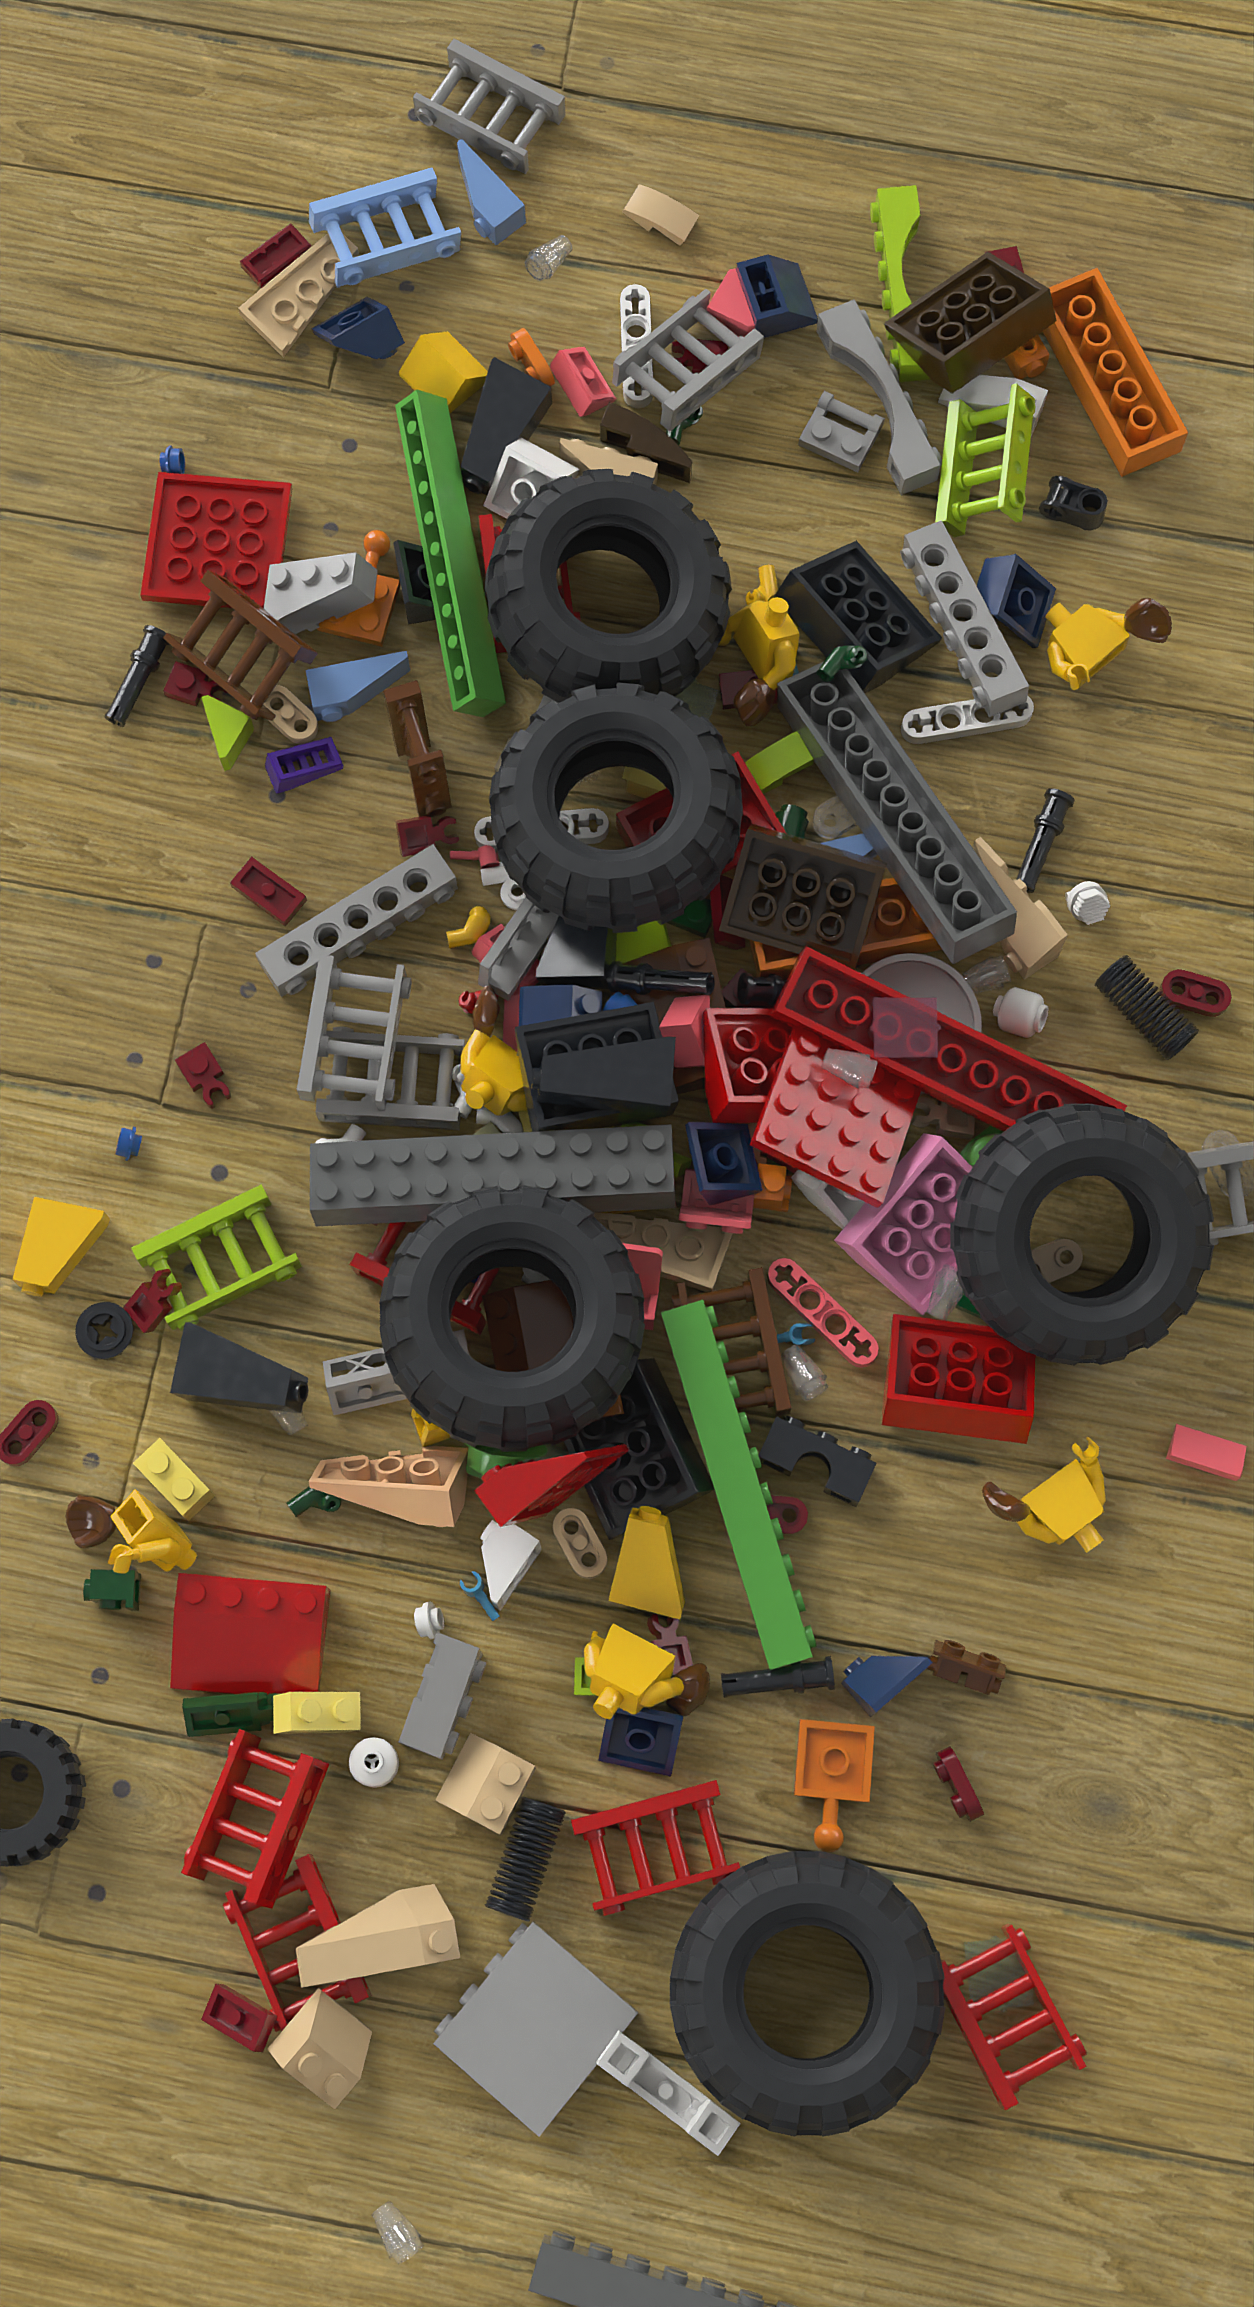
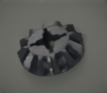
M100 1302L91 1305L82 1312L76 1323L75 1335L78 1345L86 1354L92 1358L108 1360L114 1356L121 1355L126 1347L131 1344L134 1327L130 1315L121 1306L111 1302ZM111 1321L110 1329L117 1335V1338L106 1336L103 1341H99L100 1334L92 1325L105 1327L107 1322Z

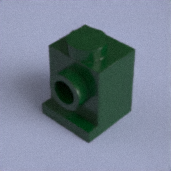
M91 1569L90 1579H85L84 1601L99 1603V1609L121 1610L123 1603L126 1604L125 1607L127 1609L139 1611L141 1574L135 1570H129L127 1573L121 1574L113 1570Z

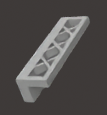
M525 898L480 963L478 985L482 987L491 986L495 994L508 1001L548 943L559 915L551 911L545 913Z
M464 1329L454 1331L453 1334L457 1342L469 1355ZM383 1348L323 1361L326 1389L333 1415L407 1399L400 1387L395 1384L387 1363L376 1368L370 1367L376 1362H386ZM346 1369L351 1370L348 1374L333 1377L332 1372Z

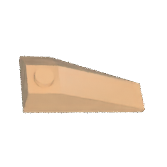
M429 1446L422 1447V1454L401 1456V1451L397 1450L388 1452L389 1456L382 1459L369 1460L365 1455L320 1460L309 1480V1486L312 1489L419 1525L454 1527L465 1504L468 1477L466 1472L468 1448Z

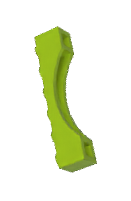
M916 185L878 188L876 201L870 203L871 222L877 223L878 231L874 232L875 252H881L882 261H878L879 281H885L886 290H882L883 311L889 310L890 318L912 304L906 292L902 276V259L908 245L918 232L920 207ZM886 330L887 340H893L894 349H890V364H893L896 368L899 382L930 380L927 374Z

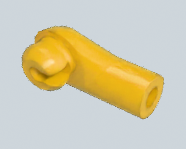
M768 564L758 568L760 586L754 589L753 593L749 591L746 594L745 601L747 605L757 600L767 602L774 598L778 591L773 565Z
M476 906L470 910V916L464 928L446 932L450 949L474 944L479 937L486 933L490 926L491 917L484 907Z

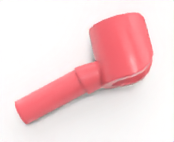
M484 845L479 847L478 850L450 851V859L479 860L481 869L499 866L498 854L490 845Z

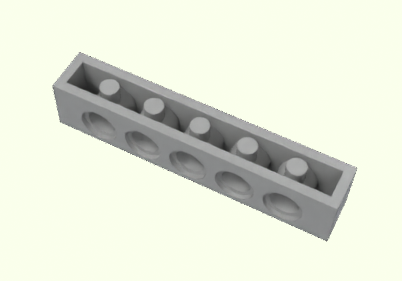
M942 520L905 534L904 546L900 551L903 564L907 569H912L919 594L926 596L929 601V611L933 621L936 624H941L944 630V641L948 650L955 651L959 659L958 667L964 679L969 678L973 686L972 693L976 704L979 707L983 706L988 716L991 717L1027 701L1029 684ZM928 563H937L939 566H929ZM943 590H951V591H953L954 593H952V594H945V593H943V592H941V591H943ZM964 617L968 619V621L962 622L956 620V618ZM971 645H980V646H982L983 648H982V649H973V648H971L970 646H971ZM992 672L997 674L998 676L988 677L985 675V673Z
M434 844L256 952L258 962L281 997L286 994H296L307 985V981L316 976L320 954L334 956L336 963L346 957L354 958L366 949V945L377 938L378 940H383L389 937L396 930L395 927L404 921L412 922L421 917L425 909L435 902L441 904L454 895V891L458 889L456 877ZM416 882H423L427 885L421 892H413L409 889ZM387 900H393L398 903L394 909L389 911L380 908L381 904ZM357 918L368 920V923L363 928L355 929L350 926ZM328 936L338 938V942L332 947L322 946V940ZM299 954L309 957L303 965L297 966L291 963L292 959Z

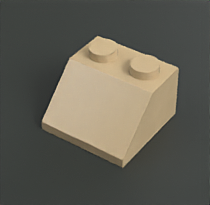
M470 1733L436 1801L502 1836L536 1770V1766Z
M318 1988L267 2049L283 2070L333 2109H336L361 2079L372 2031Z

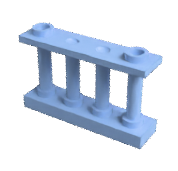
M433 168L309 203V224L313 233L323 230L327 231L340 259V262L335 263V284L337 287L347 284L355 285L367 278L438 257L446 258L460 251V228L456 227L445 231L432 202V198H436L437 177ZM415 203L419 204L432 235L414 239L401 208ZM384 212L389 213L402 244L385 249L370 218ZM356 221L360 225L371 253L353 258L340 225Z

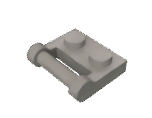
M824 391L799 438L798 445L858 473L883 427L885 418L877 414L874 417L834 399L833 394ZM829 411L868 430L863 435L825 416Z

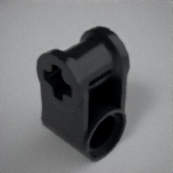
M1053 476L1050 479V490L1047 498L1039 506V511L1042 515L1051 520L1061 521L1088 531L1096 530L1101 526L1104 521L1108 501L1102 490L1075 482L1064 476ZM1088 506L1094 507L1097 511L1089 512L1084 508Z

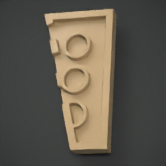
M327 233L238 308L240 316L283 358L336 287L335 263L340 262V259L329 234ZM344 235L353 258L358 257V247Z
M594 1212L596 1220L608 1231L613 1230L622 1243L661 1249L663 1251L661 1277L678 1283L684 1282L687 1286L705 1292L713 1291L733 1233L721 1231L722 1227L707 1226V1229H694L686 1227L684 1223L668 1222V1219L654 1218V1220L636 1219L632 1215Z

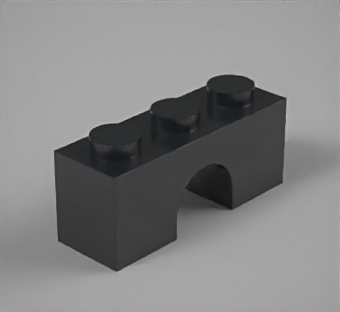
M785 1416L784 1420L776 1417L759 1453L761 1464L790 1477L799 1460L805 1457L819 1458L826 1464L829 1471V1479L823 1492L857 1507L877 1464L870 1460L872 1455L854 1446L850 1450L837 1445L838 1439L828 1433L818 1431L817 1435L805 1430V1424L793 1417Z

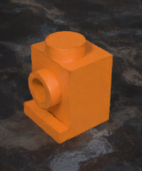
M1036 335L1004 359L1014 377L1021 380L1027 376L1033 378L1041 374L1047 367L1050 354L1039 335Z
M758 1163L757 1168L762 1191L754 1194L753 1208L788 1212L792 1176L786 1175L787 1167Z

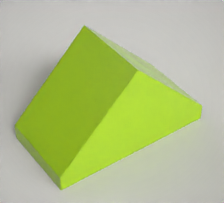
M209 695L203 696L201 698L224 771L230 770L254 731L252 720L245 713Z

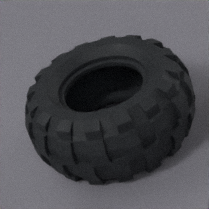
M610 468L585 470L582 476L573 479L572 476H561L540 486L539 492L531 499L522 500L508 516L500 535L496 538L486 571L484 594L488 599L489 614L487 618L494 638L498 643L502 642L508 653L507 661L524 680L533 679L542 687L543 695L558 703L572 697L571 692L573 690L595 685L596 690L617 688V683L643 685L645 692L658 695L661 691L676 697L694 683L696 677L709 664L725 634L730 616L728 600L732 586L729 566L726 561L723 562V557L719 555L721 544L708 521L705 519L700 521L692 512L693 504L675 489L670 493L653 484L655 478L636 472H631L630 476L613 474V469ZM604 550L624 555L641 566L651 578L659 598V616L648 626L631 633L611 634L594 630L574 617L566 607L557 586V569L569 558L587 551Z
M617 683V688L596 690L595 685L573 690L571 692L572 697L558 704L554 700L550 701L530 716L531 723L525 731L520 729L519 733L516 731L501 753V766L499 771L492 777L489 795L491 809L490 825L499 858L510 879L514 880L524 892L525 898L545 913L551 911L561 916L565 924L588 931L594 929L595 926L608 927L613 930V933L638 931V926L653 921H658L662 925L683 915L685 907L694 900L697 901L699 899L701 901L705 899L720 882V875L726 864L733 861L740 841V827L743 816L741 779L735 759L728 753L723 743V736L704 716L699 718L697 714L694 715L690 711L688 703L666 692L660 691L658 695L645 692L643 685ZM618 766L632 767L643 770L662 782L674 799L669 817L655 835L634 847L621 850H605L589 846L571 835L559 819L562 805L570 790L584 777L597 770Z
M1064 1104L1056 1108L1037 1110L1017 1119L1016 1124L1003 1133L995 1135L978 1152V1160L967 1175L964 1174L955 1196L957 1207L954 1222L950 1223V1248L953 1249L958 1268L956 1275L965 1296L975 1306L980 1314V1318L998 1335L1021 1350L1050 1362L1073 1366L1077 1363H1097L1102 1365L1124 1360L1127 1354L1140 1348H1150L1169 1334L1167 1329L1179 1316L1188 1314L1200 1295L1197 1292V1287L1203 1272L1210 1270L1214 1245L1210 1244L1209 1222H1213L1214 1217L1210 1197L1203 1191L1197 1177L1199 1176V1170L1187 1152L1181 1150L1168 1137L1167 1132L1147 1119L1140 1118L1122 1109L1094 1104ZM1082 1176H1102L1121 1192L1131 1211L1133 1220L1131 1249L1121 1268L1103 1284L1080 1292L1059 1291L1044 1279L1032 1257L1030 1247L1032 1220L1043 1199L1060 1184Z
M498 1186L472 1191L471 1196L453 1204L450 1201L446 1202L429 1213L426 1221L414 1233H408L394 1254L393 1264L387 1277L384 1278L379 1302L380 1336L385 1360L395 1384L400 1387L407 1397L410 1406L429 1424H435L449 1433L451 1438L473 1447L482 1445L501 1449V1452H520L545 1444H552L554 1446L577 1436L581 1429L595 1420L598 1421L616 1403L623 1388L630 1381L640 1355L645 1328L644 1295L639 1274L635 1273L629 1260L628 1250L613 1230L608 1231L596 1220L594 1212L573 1199L567 1202L548 1194L549 1190L523 1186L521 1190H498ZM501 1267L528 1268L541 1273L559 1287L571 1308L573 1331L564 1348L553 1359L531 1370L504 1372L480 1364L462 1349L451 1329L452 1310L462 1290L473 1279L487 1271Z
M790 1851L766 1856L740 1867L718 1882L700 1901L685 1924L675 1948L670 1974V2008L675 2033L686 2061L700 2083L704 2085L721 2105L741 2119L761 2126L771 2132L790 2136L816 2135L824 2137L849 2132L854 2127L878 2119L895 2107L902 2096L914 2084L918 2083L931 2062V2054L939 2034L941 2035L946 2008L944 2007L943 1980L945 1977L940 1953L937 1951L927 1927L928 1924L914 1903L908 1900L892 1881L873 1868L846 1858V1856L822 1851ZM801 1925L824 1927L843 1937L861 1958L869 1982L867 2012L855 2035L836 2051L815 2058L786 2056L769 2047L752 2027L744 2004L745 1975L750 1961L757 1950L776 1933Z

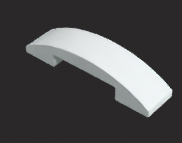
M619 2030L596 2061L597 2065L626 2087L636 2092L717 2156L741 2124Z

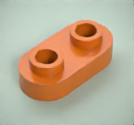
M521 328L510 335L511 342L508 343V347L513 358L516 361L521 360L526 368L524 372L548 386L554 385L555 381L552 371L527 330Z

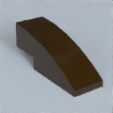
M609 402L600 424V441L627 449L628 456L647 457L652 462L658 463V473L690 483L693 462L683 449L649 420L631 410Z

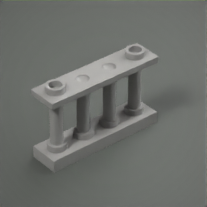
M453 39L447 47L449 68L451 70L431 99L416 92L413 96L415 116L427 126L433 125L459 140L463 139L465 143L499 160L508 169H516L526 174L529 170L528 151L525 148L544 120H550L558 125L565 117V96ZM461 77H468L478 82V85L458 114L443 107V103ZM495 91L506 97V99L487 127L483 128L470 121L488 92ZM516 106H523L534 113L515 141L512 143L498 136L497 134Z
M707 289L696 297L691 296L679 311L628 352H621L613 363L612 383L617 387L627 378L631 377L662 403L660 424L668 431L679 425L758 360L761 355L764 336L754 328L745 337H738L707 311L711 292ZM700 322L729 346L730 349L722 355H715L688 333L687 330L695 323ZM674 340H677L708 367L699 374H693L666 352L664 348ZM654 358L685 385L677 392L673 391L670 393L641 367Z
M320 954L297 1085L300 1100L315 1102L316 1091H322L323 1088L376 1095L377 1109L385 1111L386 1101L393 1100L395 1091V1079H390L403 998L409 999L412 979L407 977L404 965L397 964L395 979L343 973L341 969L337 968L334 956ZM340 987L392 993L390 1011L386 1013L336 1006V1002H331L333 989L339 990ZM337 1020L387 1027L384 1047L330 1040V1036H326L327 1025ZM328 1054L379 1060L381 1061L379 1079L376 1081L325 1074L324 1070H320L322 1057H328Z
M334 1027L333 1031H326V1036H330V1040L384 1047L386 1034L358 1033L348 1027ZM448 1033L439 1034L438 1038L397 1035L395 1051L405 1052L401 1099L397 1100V1104L386 1103L385 1111L377 1109L376 1095L365 1094L361 1101H349L344 1096L345 1091L330 1089V1095H327L326 1099L317 1098L315 1112L318 1120L322 1122L460 1130L459 1108L453 1107V1104L450 1103L454 1055L461 1056V1052L466 1045L465 1039H459V1036ZM419 1053L440 1054L436 1102H433L432 1106L418 1105V1102L415 1101ZM334 1055L332 1075L346 1077L348 1056ZM369 1059L368 1080L378 1081L381 1061Z
M1254 1141L1188 1152L1187 1154L1199 1170V1176L1197 1177L1205 1194H1207L1204 1174L1208 1173L1207 1167L1220 1165L1221 1170H1225L1233 1224L1212 1227V1222H1209L1210 1244H1219L1218 1238L1254 1232V1220L1247 1221L1239 1168L1243 1167L1242 1161L1254 1159Z

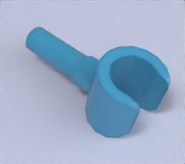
M807 1323L794 1324L790 1331L777 1334L778 1343L793 1342L796 1345H810L814 1343L815 1339H803L801 1336V1332L805 1327H813V1325Z
M471 1571L478 1580L477 1585L472 1589L466 1588L460 1579V1586L467 1596L475 1597L490 1619L494 1621L500 1615L483 1591L484 1582L477 1572Z

